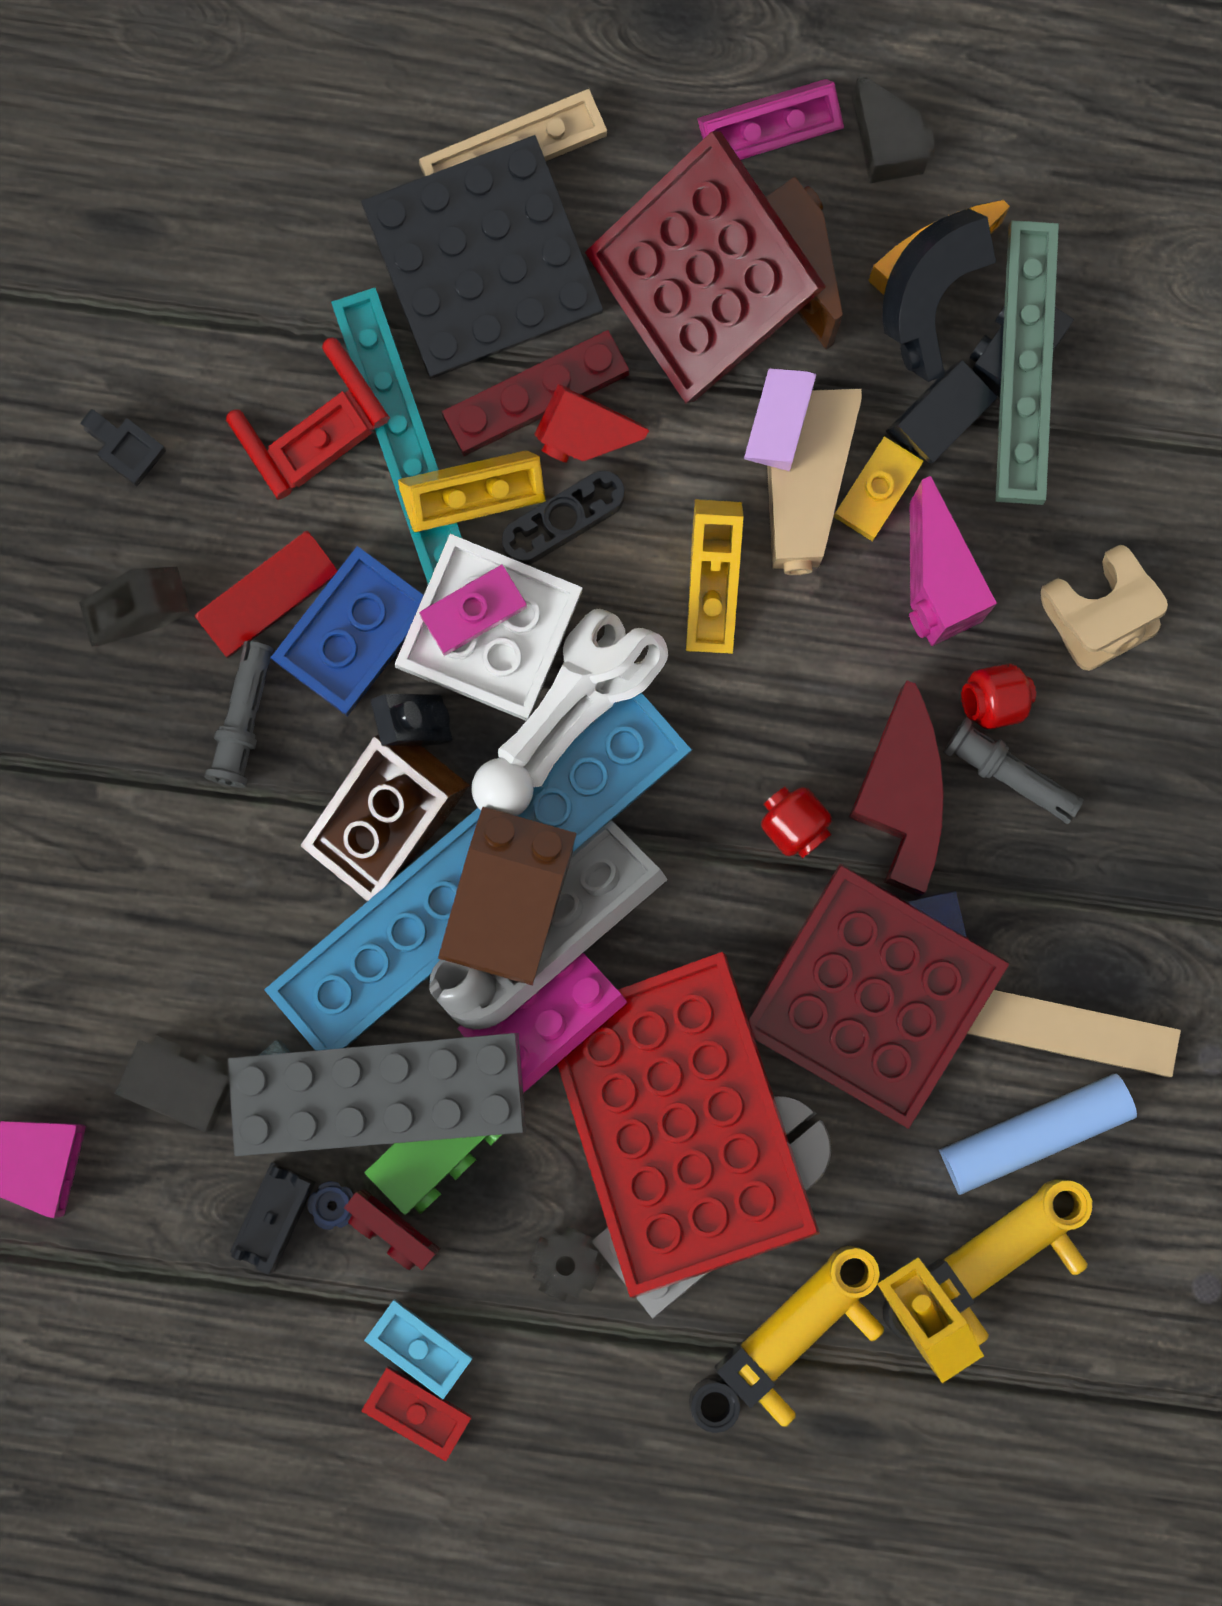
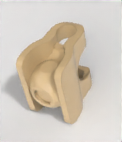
M1118 545L1105 552L1102 561L1104 575L1112 589V592L1106 597L1087 599L1079 596L1068 582L1059 578L1041 588V601L1047 615L1060 633L1070 655L1083 670H1093L1158 634L1161 626L1159 618L1165 615L1168 607L1167 599L1162 591L1146 574L1130 549L1124 545Z

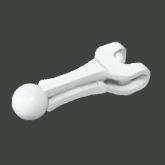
M594 609L586 614L567 636L563 647L564 664L538 708L518 732L498 748L499 758L484 763L477 770L472 781V796L477 807L482 810L483 806L515 816L520 815L532 800L533 787L543 785L553 765L574 739L595 719L611 708L615 702L631 699L642 693L664 667L668 658V649L663 637L644 628H634L626 634L625 628L618 616L607 610ZM605 625L604 635L597 642V632ZM648 645L649 649L645 658L641 662L634 663L643 648Z

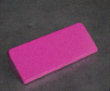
M828 79L697 118L703 139L711 131H721L740 160L844 128L835 83Z

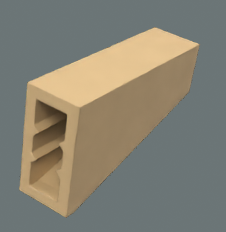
M861 389L813 390L790 471L767 466L772 569H784V574L804 575L811 573L812 567H819L821 564L861 404Z

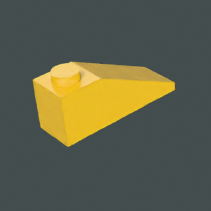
M695 499L686 651L733 654L744 518L742 502Z

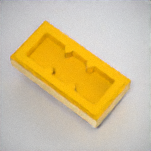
M884 436L833 517L873 542L924 461Z

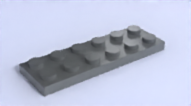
M519 1033L228 1058L234 1157L526 1132Z

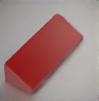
M305 531L197 612L195 618L226 658H229L243 647L245 641L250 642L327 584L338 570L310 532Z

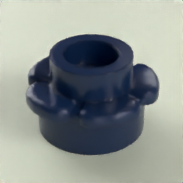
M335 1181L322 1183L318 1187V1191L312 1193L308 1200V1211L310 1214H313L315 1224L326 1230H331L334 1226L342 1228L349 1224L348 1220L352 1214L345 1210L344 1207L354 1195L351 1189L341 1187ZM330 1201L336 1202L337 1208L335 1210L328 1208Z

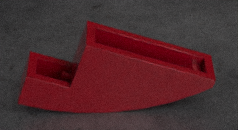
M907 680L897 696L849 818L901 839L884 883L920 897L926 893L936 862L942 830L943 783L941 760L934 728L917 685Z

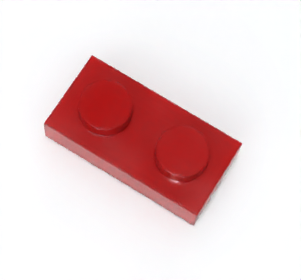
M389 1366L385 1369L362 1409L363 1413L445 1462L472 1418V1415L440 1398L435 1393Z

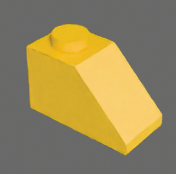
M919 1257L877 1284L917 1349L941 1383H944L984 1357L968 1323Z

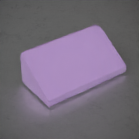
M768 369L744 456L745 460L790 471L815 382V373Z

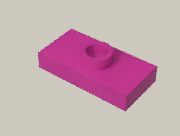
M503 564L420 611L419 615L442 654L446 656L525 610L527 604Z

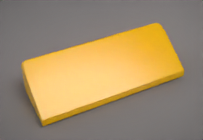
M520 451L398 480L399 490L414 532L546 502L540 456L530 451Z

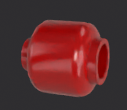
M1011 663L975 670L968 678L967 684L963 686L961 692L962 706L965 714L984 729H994L1023 722L1028 717L1032 704L1036 699V688L1033 680L1026 676L1022 669Z
M784 786L763 804L769 812L761 821L762 830L785 856L790 857L798 853L803 859L832 835L827 829L832 822L831 814L812 791L806 787L798 788L791 793Z

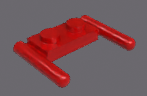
M335 337L326 339L323 342L322 349L349 390L346 392L342 391L269 445L268 450L241 410L234 409L226 416L227 423L277 500L287 497L293 491V488L302 486L371 435L373 429L383 426L390 419L340 341Z

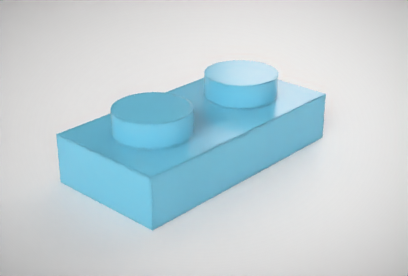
M396 1299L392 1301L364 1340L442 1399L445 1398L473 1359V1356Z

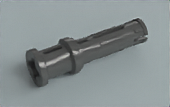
M245 641L243 643L241 660L229 702L227 717L225 718L224 726H220L215 731L214 739L218 743L212 767L207 769L204 775L206 779L215 783L238 788L247 787L248 779L244 777L250 750L255 749L258 742L256 735L253 734L255 719L261 702L268 666L271 661L270 657L274 651L272 647L254 641H251V643Z
M966 717L961 722L943 751L944 754L948 756L955 754L977 768V775L982 778L990 779L993 776L1038 806L1049 811L1065 824L1071 822V816L1074 817L1084 801L1082 797L1068 791L1046 775L1009 753V747L1002 739L994 741L972 727L973 721Z

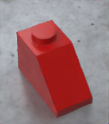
M558 384L534 435L540 442L544 443L541 451L567 463L570 456L583 462L646 438L649 430L640 422Z

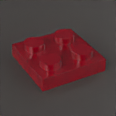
M366 1189L357 1191L344 1207L345 1210L352 1214L348 1223L370 1240L373 1236H380L391 1245L387 1254L409 1271L415 1265L423 1270L441 1249Z

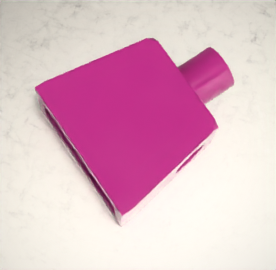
M0 1121V1198L46 1217H63L86 1126L66 1123Z

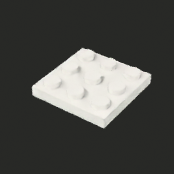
M450 534L396 659L395 668L527 721L534 709L582 594L583 587ZM503 564L526 602L527 608L444 656L421 619L419 612Z

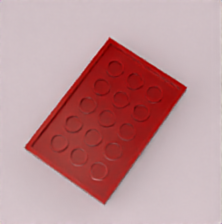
M720 952L618 989L627 1003L558 1062L557 1066L629 1296L635 1298L820 1234L726 954Z

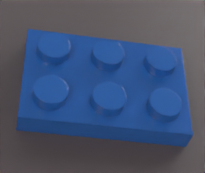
M357 546L270 658L348 717L402 647L424 595Z

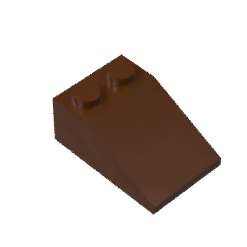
M793 177L766 196V199L826 286L823 291L797 313L824 348L828 349L834 344L843 312L824 213L822 212L823 204L817 193L810 186L804 188L798 179Z
M378 734L373 737L300 846L365 900L369 901L404 871L444 823L470 785L422 746H382Z
M482 806L438 959L533 986L570 865L577 833Z

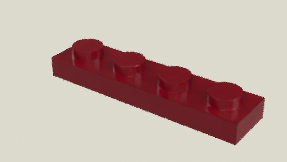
M606 330L443 410L442 415L464 457L541 419L558 384L583 396H588L629 376V368L609 330Z

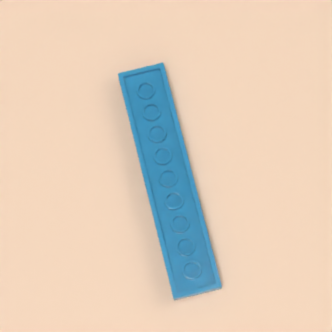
M642 693L631 699L615 702L611 708L595 719L574 739L553 765L543 785L533 787L532 800L518 817L577 833L574 852L687 757L692 750ZM479 808L474 810L264 989L315 1051L347 1048L430 977L434 966L440 960L438 959L469 846L481 813Z

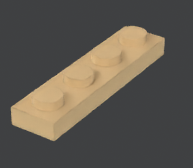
M586 89L419 159V164L424 176L533 135H536L545 161H548L606 137L607 128L590 89Z

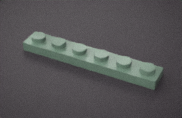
M1011 220L1008 227L995 502L1043 505L1046 501L1059 223Z

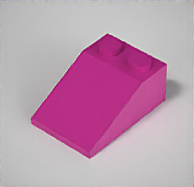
M929 476L921 481L910 501V606L913 611L909 613V617L920 638L927 637L931 646H934L981 623L997 602L932 477Z

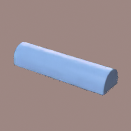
M1111 1074L939 1149V1152L958 1195H961L1137 1118V1111L1130 1092L1118 1074Z

